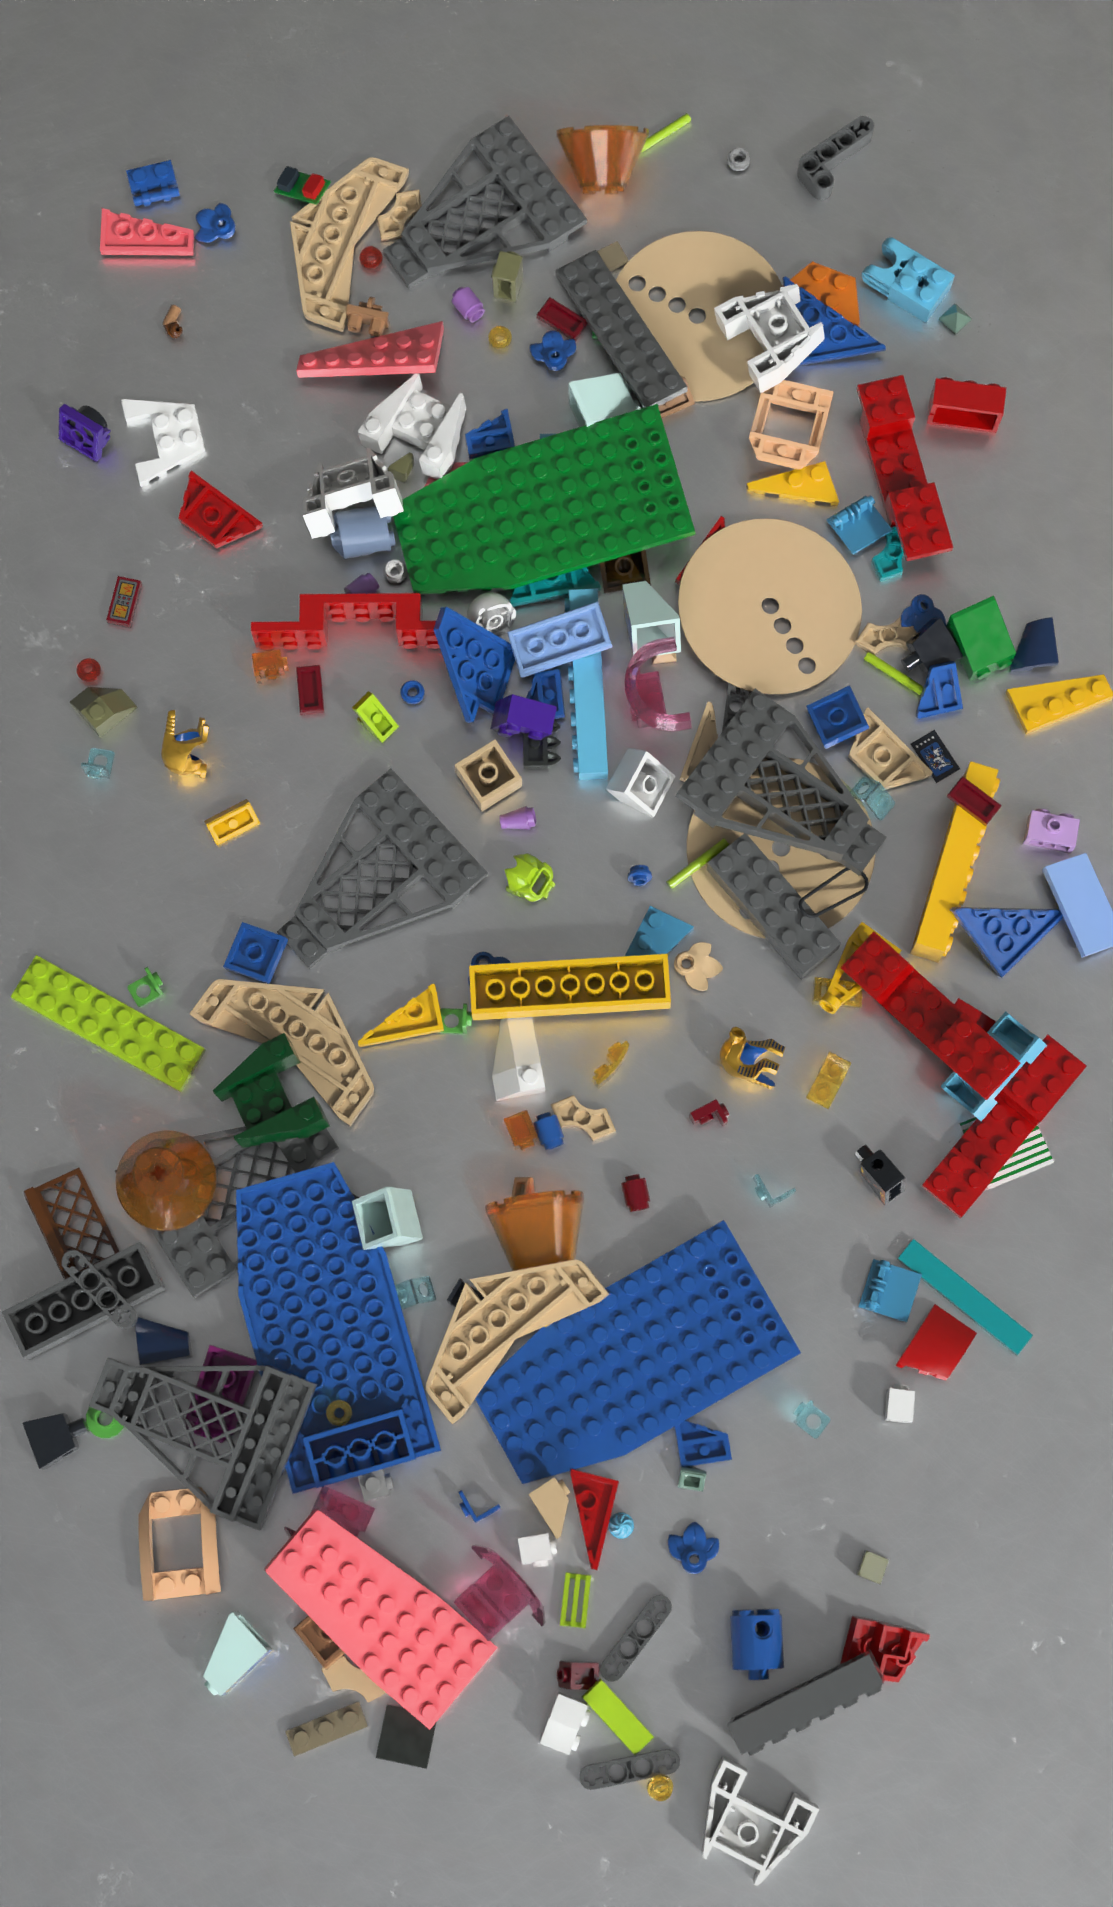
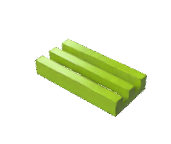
M565 1573L560 1619L561 1626L586 1628L591 1575ZM571 1578L575 1579L571 1621H566ZM580 1580H585L581 1622H576Z

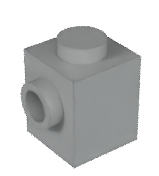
M381 1469L358 1476L365 1502L391 1495L389 1489L393 1488L390 1473L385 1474V1471Z

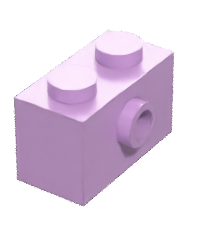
M1046 809L1032 810L1027 819L1023 844L1072 853L1076 847L1080 819H1075L1073 815L1066 813L1059 815L1050 814V811Z

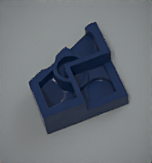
M1053 617L1027 623L1017 647L1016 655L1010 666V672L1032 671L1034 667L1057 666L1059 660Z
M138 1317L135 1330L139 1364L141 1366L192 1358L189 1332Z

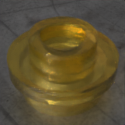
M496 326L489 333V343L496 349H504L512 341L511 332L504 326ZM502 336L504 340L498 341L496 338Z
M343 1400L333 1401L327 1408V1419L336 1426L347 1424L352 1417L351 1406ZM337 1408L344 1410L343 1417L338 1418L335 1416L334 1412Z
M666 1775L652 1777L647 1784L648 1794L657 1801L667 1800L673 1791L671 1779Z

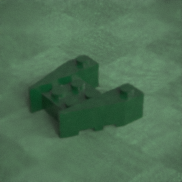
M285 1033L262 1043L213 1090L221 1102L231 1097L233 1098L247 1129L234 1136L235 1141L242 1148L257 1146L260 1143L282 1142L292 1138H307L330 1127L324 1111L315 1097L296 1106H293L279 1073L301 1062L292 1042Z

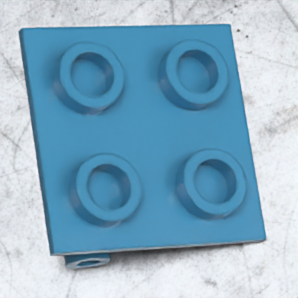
M866 495L863 496V498L826 519L853 555L893 531L873 506L875 500L871 495L868 497Z
M873 1259L859 1307L907 1323L922 1274L891 1265L890 1262L885 1260L878 1261Z

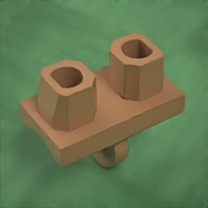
M369 297L367 303L360 301L359 306L347 304L346 313L349 331L358 333L361 330L362 324L370 325L369 334L378 337L382 336L384 329L389 328V313L382 311V306L375 305V297Z

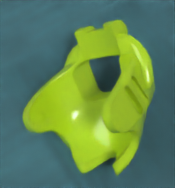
M528 853L514 855L517 866L505 869L509 885L506 886L505 890L531 902L538 901L541 898L547 899L549 891L555 886V883L552 881L553 871L551 866L546 862L542 863L535 856ZM541 872H543L546 877L545 882L540 890L534 893L532 887Z

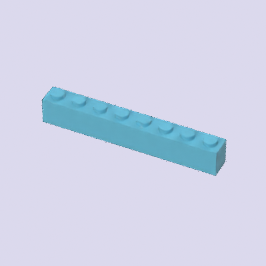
M598 589L569 590V598H564L565 612L598 602ZM600 651L572 661V666H568V678L574 684V689H569L570 704L575 703V712H571V727L576 726V735H572V750L577 749L578 757L573 758L574 773H578L579 780L608 779L602 658Z

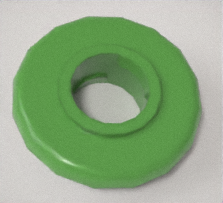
M89 1407L86 1413V1424L95 1436L111 1438L123 1429L124 1426L114 1417L110 1424H100L99 1415L101 1411Z

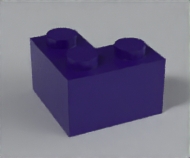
M511 694L496 701L490 729L498 731L497 734L503 737H512V735L523 732L528 734V737L531 739L542 740V738L552 734L557 706Z

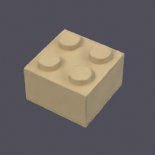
M496 739L455 764L456 775L481 812L522 787L521 776Z

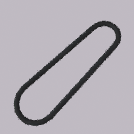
M847 867L842 869L800 899L799 909L801 913L809 918H815L859 896L867 890L869 885L866 874L864 872L861 873L865 880V886L862 890L815 914L807 913L803 909V901L844 872L850 870Z

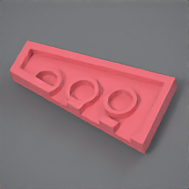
M102 208L100 252L101 255H194V231L164 223L162 225L154 223L146 218H143V220L133 218L125 213L116 214Z

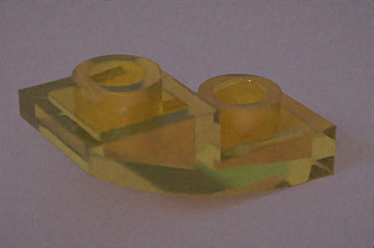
M627 1040L622 1044L617 1042L608 1049L609 1054L606 1057L610 1065L603 1064L594 1071L595 1076L592 1082L597 1089L608 1082L622 1065L629 1050L630 1044Z
M829 1051L806 1098L829 1109L851 1066V1062Z

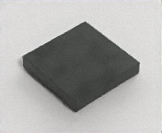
M387 1705L376 1758L427 1769L436 1723L429 1730L405 1708Z

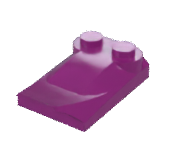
M209 1345L203 1366L257 1365L256 1359ZM201 1371L196 1386L215 1392L222 1371ZM230 1371L222 1390L223 1396L245 1405L257 1371ZM194 1393L198 1404L210 1400ZM192 1401L190 1403L189 1409L194 1407ZM212 1403L200 1408L205 1421L217 1417ZM218 1403L222 1414L233 1410V1408ZM195 1410L186 1415L185 1419L189 1421L192 1428L201 1424ZM235 1412L223 1417L229 1431L237 1428L239 1420ZM219 1420L207 1425L212 1438L224 1434ZM202 1427L194 1430L195 1435L207 1438ZM225 1436L216 1440V1442L223 1443L227 1438Z

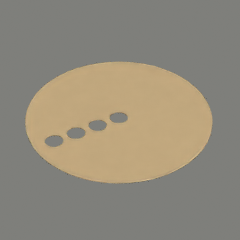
M690 231L669 235L652 242L634 255L621 270L616 281L677 372L686 378L694 402L721 399L753 384L754 382L749 375L747 361L764 353V350L751 329L727 340L717 324L714 308L734 297L743 295V298L756 295V292L764 291L768 293L780 290L782 284L770 264L757 251L742 241L727 235L707 231ZM634 276H641L645 279L646 285L641 291H633L629 287V280ZM653 287H661L665 290L666 296L662 301L654 302L649 298V291ZM675 297L682 298L686 303L685 309L680 313L672 312L668 306L670 300ZM700 308L705 312L706 318L702 323L695 324L690 321L689 312L692 309Z
M752 519L732 524L716 532L695 551L689 560L679 588L678 609L680 622L685 637L696 656L709 670L724 681L751 692L756 688L763 694H788L819 684L832 675L845 662L855 645L860 631L862 619L861 596L855 576L848 563L825 538L804 526L789 521ZM764 599H775L779 604L778 611L774 614L764 612L762 609ZM786 618L789 620L791 630L786 634L778 633L774 629L776 619ZM788 639H800L803 643V650L798 654L790 653L786 648ZM802 658L812 659L816 666L814 672L810 674L802 673L798 667L799 661Z
M789 758L796 764H802L805 761L801 759ZM812 762L807 763L805 769L837 791L819 765ZM774 766L763 767L765 777L776 776ZM758 768L750 779L760 778ZM781 770V775H788L786 772ZM841 779V781L844 783V785L847 787V789L849 790V792L852 794V796L854 797V799L857 801V803L859 804V806L862 808V810L865 812V814H866L867 817L869 818L868 813H867V811H866L864 805L862 804L861 800L859 799V797H858V796L855 794V792ZM794 780L783 781L785 791L796 790ZM778 782L767 783L769 793L780 792ZM800 783L801 789L807 788L805 785ZM761 784L750 785L751 791L754 793H763ZM814 794L803 795L805 805L816 804ZM798 796L787 797L789 807L799 806ZM736 797L722 817L757 827L764 815ZM781 797L770 799L774 807H783ZM820 797L821 803L828 802L822 797ZM834 808L823 809L825 819L836 817ZM817 809L807 810L809 820L819 819ZM801 811L790 812L793 820L796 822L803 821ZM693 813L687 835L688 865L723 838L730 845L744 833L719 826L712 828ZM769 818L761 827L762 829L794 837ZM869 818V821L867 822V824H869L870 826H872L871 821H870V818ZM836 823L827 824L828 833L831 832ZM821 825L810 826L813 834L816 836L823 835ZM747 834L769 860L775 861L778 864L779 872L801 897H804L846 868L840 862L826 859L819 853L790 846V851L787 855L777 856L772 851V845L775 841ZM875 855L863 870L868 878V883L874 869ZM708 863L691 875L703 900L721 919L740 931L765 938L750 919H745L741 916L740 908L707 871ZM848 870L804 901L817 913L862 890L865 886V880L861 874L858 876L853 871ZM864 893L818 917L828 928L834 926L853 910Z

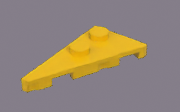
M825 461L746 484L747 491H753L757 494L764 495L765 492L778 494L779 497L794 500L803 499L813 503L821 501L831 503V506L839 504Z
M435 984L429 985L424 992L416 998H412L404 1007L396 1010L384 1019V1022L364 1034L358 1040L359 1047L444 1031Z

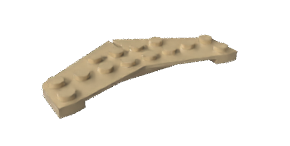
M368 158L327 189L317 205L309 203L292 216L290 225L304 317L307 320L343 332L347 323L346 308L347 304H349L355 244L403 187L408 178L409 169L378 158Z
M225 979L215 980L192 1009L190 1016L200 1023L259 1043H264L285 1033L292 1042L301 1062L296 1066L338 1118L351 1127L373 1096L374 1085L329 992L314 1011L313 1007L324 994V989Z
M570 1260L470 1279L484 1297L483 1300L478 1297L467 1282L465 1283L426 1382L428 1395L451 1424L456 1423L464 1416L517 1338L595 1305L609 1295V1292L583 1261Z

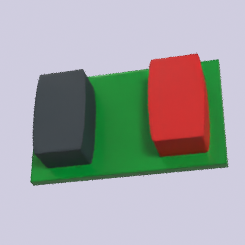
M287 166L277 181L274 193L317 205L331 181L324 179L321 175L314 173L311 175L298 172L296 168Z

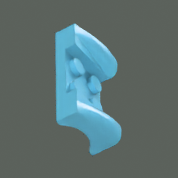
M1006 1011L987 1033L1021 1064L987 1101L954 1071L940 1086L980 1121L998 1103L994 1098L1026 1061L1031 1064L1047 1046L1038 1036L1030 1032Z

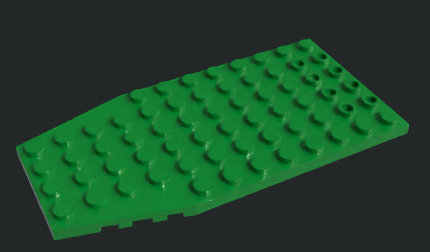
M658 404L601 420L588 427L586 425L475 458L402 499L404 511L393 516L413 592L420 594L445 593L446 591L468 592V590L476 589L489 591L493 588H503V590L514 589L696 535Z

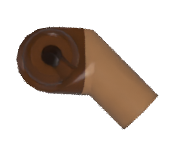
M176 305L170 306L163 320V326L168 336L172 338L180 337L183 332L182 326H179L177 322L181 309Z

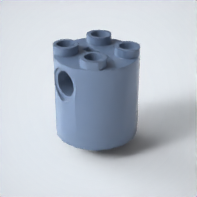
M376 506L337 511L334 515L335 532L330 533L333 548L344 559L370 555L378 551H391V547L395 546L393 531H388L387 525L391 521V516L381 518Z

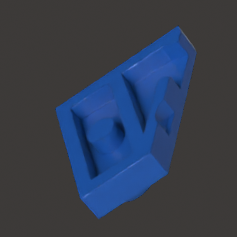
M954 661L930 666L916 710V717L918 719L963 709L957 668Z
M559 669L535 673L532 688L526 696L528 699L557 706L555 719L565 718L562 679Z
M683 1421L675 1426L681 1467L732 1460L727 1433L688 1421Z

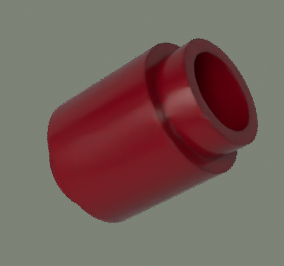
M639 1174L625 1177L626 1182L621 1183L626 1207L629 1206L630 1212L648 1209L650 1197L646 1179L640 1178Z

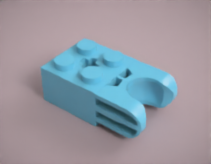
M891 237L886 238L882 243V253L892 262L893 266L883 269L875 265H869L862 271V279L867 285L887 296V300L927 323L951 289L955 275Z

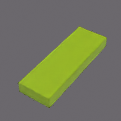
M601 1678L581 1696L634 1755L654 1738Z

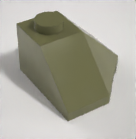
M87 687L70 701V704L100 738L138 708L122 689Z

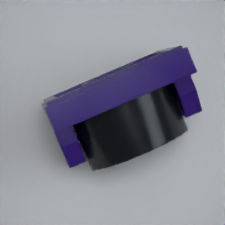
M63 404L59 408L58 439L98 462L102 457V449L110 439L108 434L111 432L107 428L108 425L104 417L90 406L83 405L77 410L74 407Z

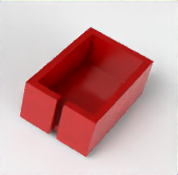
M948 377L936 378L929 399L927 424L996 433L1004 414L1007 387H1001L994 383L988 385L977 384L971 380L964 382L954 381Z

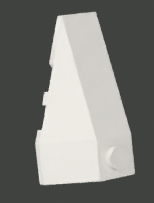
M532 1017L505 1018L500 1021L492 1074L496 1101L545 1092Z

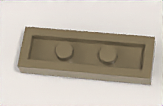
M358 1701L285 1732L293 1755L297 1756L366 1728L368 1724Z

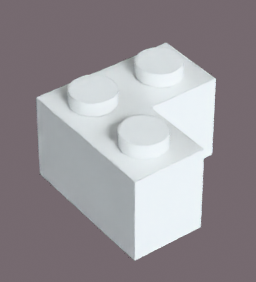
M558 1692L540 1744L567 1755L570 1754L571 1749L576 1751L581 1739L577 1732L580 1726L586 1727L591 1711L587 1709L588 1704Z

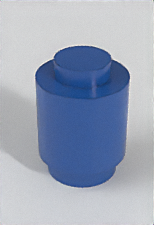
M546 1112L536 1116L537 1121L533 1124L540 1144L544 1145L545 1150L563 1145L562 1138H564V1134L557 1115L551 1116L550 1112Z

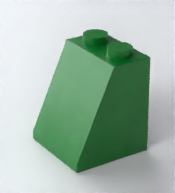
M994 595L950 615L946 628L964 656L959 661L969 680L976 677L978 680L983 679L991 674L992 670L996 668L1002 670L1012 664L1016 651Z

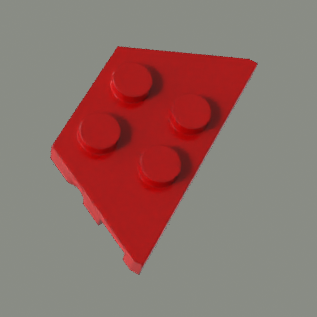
M191 470L188 476L187 490L183 497V506L179 513V521L216 549L263 527L261 521Z

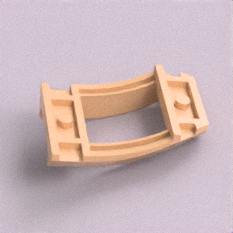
M783 380L781 383L762 392L749 434L756 458L794 469H802L819 452L834 391ZM771 403L816 414L808 445L763 434Z
M198 1487L207 1496L203 1488ZM188 1488L150 1492L139 1513V1556L143 1600L154 1601L156 1599L201 1594L208 1595L221 1592L216 1515L210 1513V1510ZM201 1514L203 1567L154 1572L152 1519Z

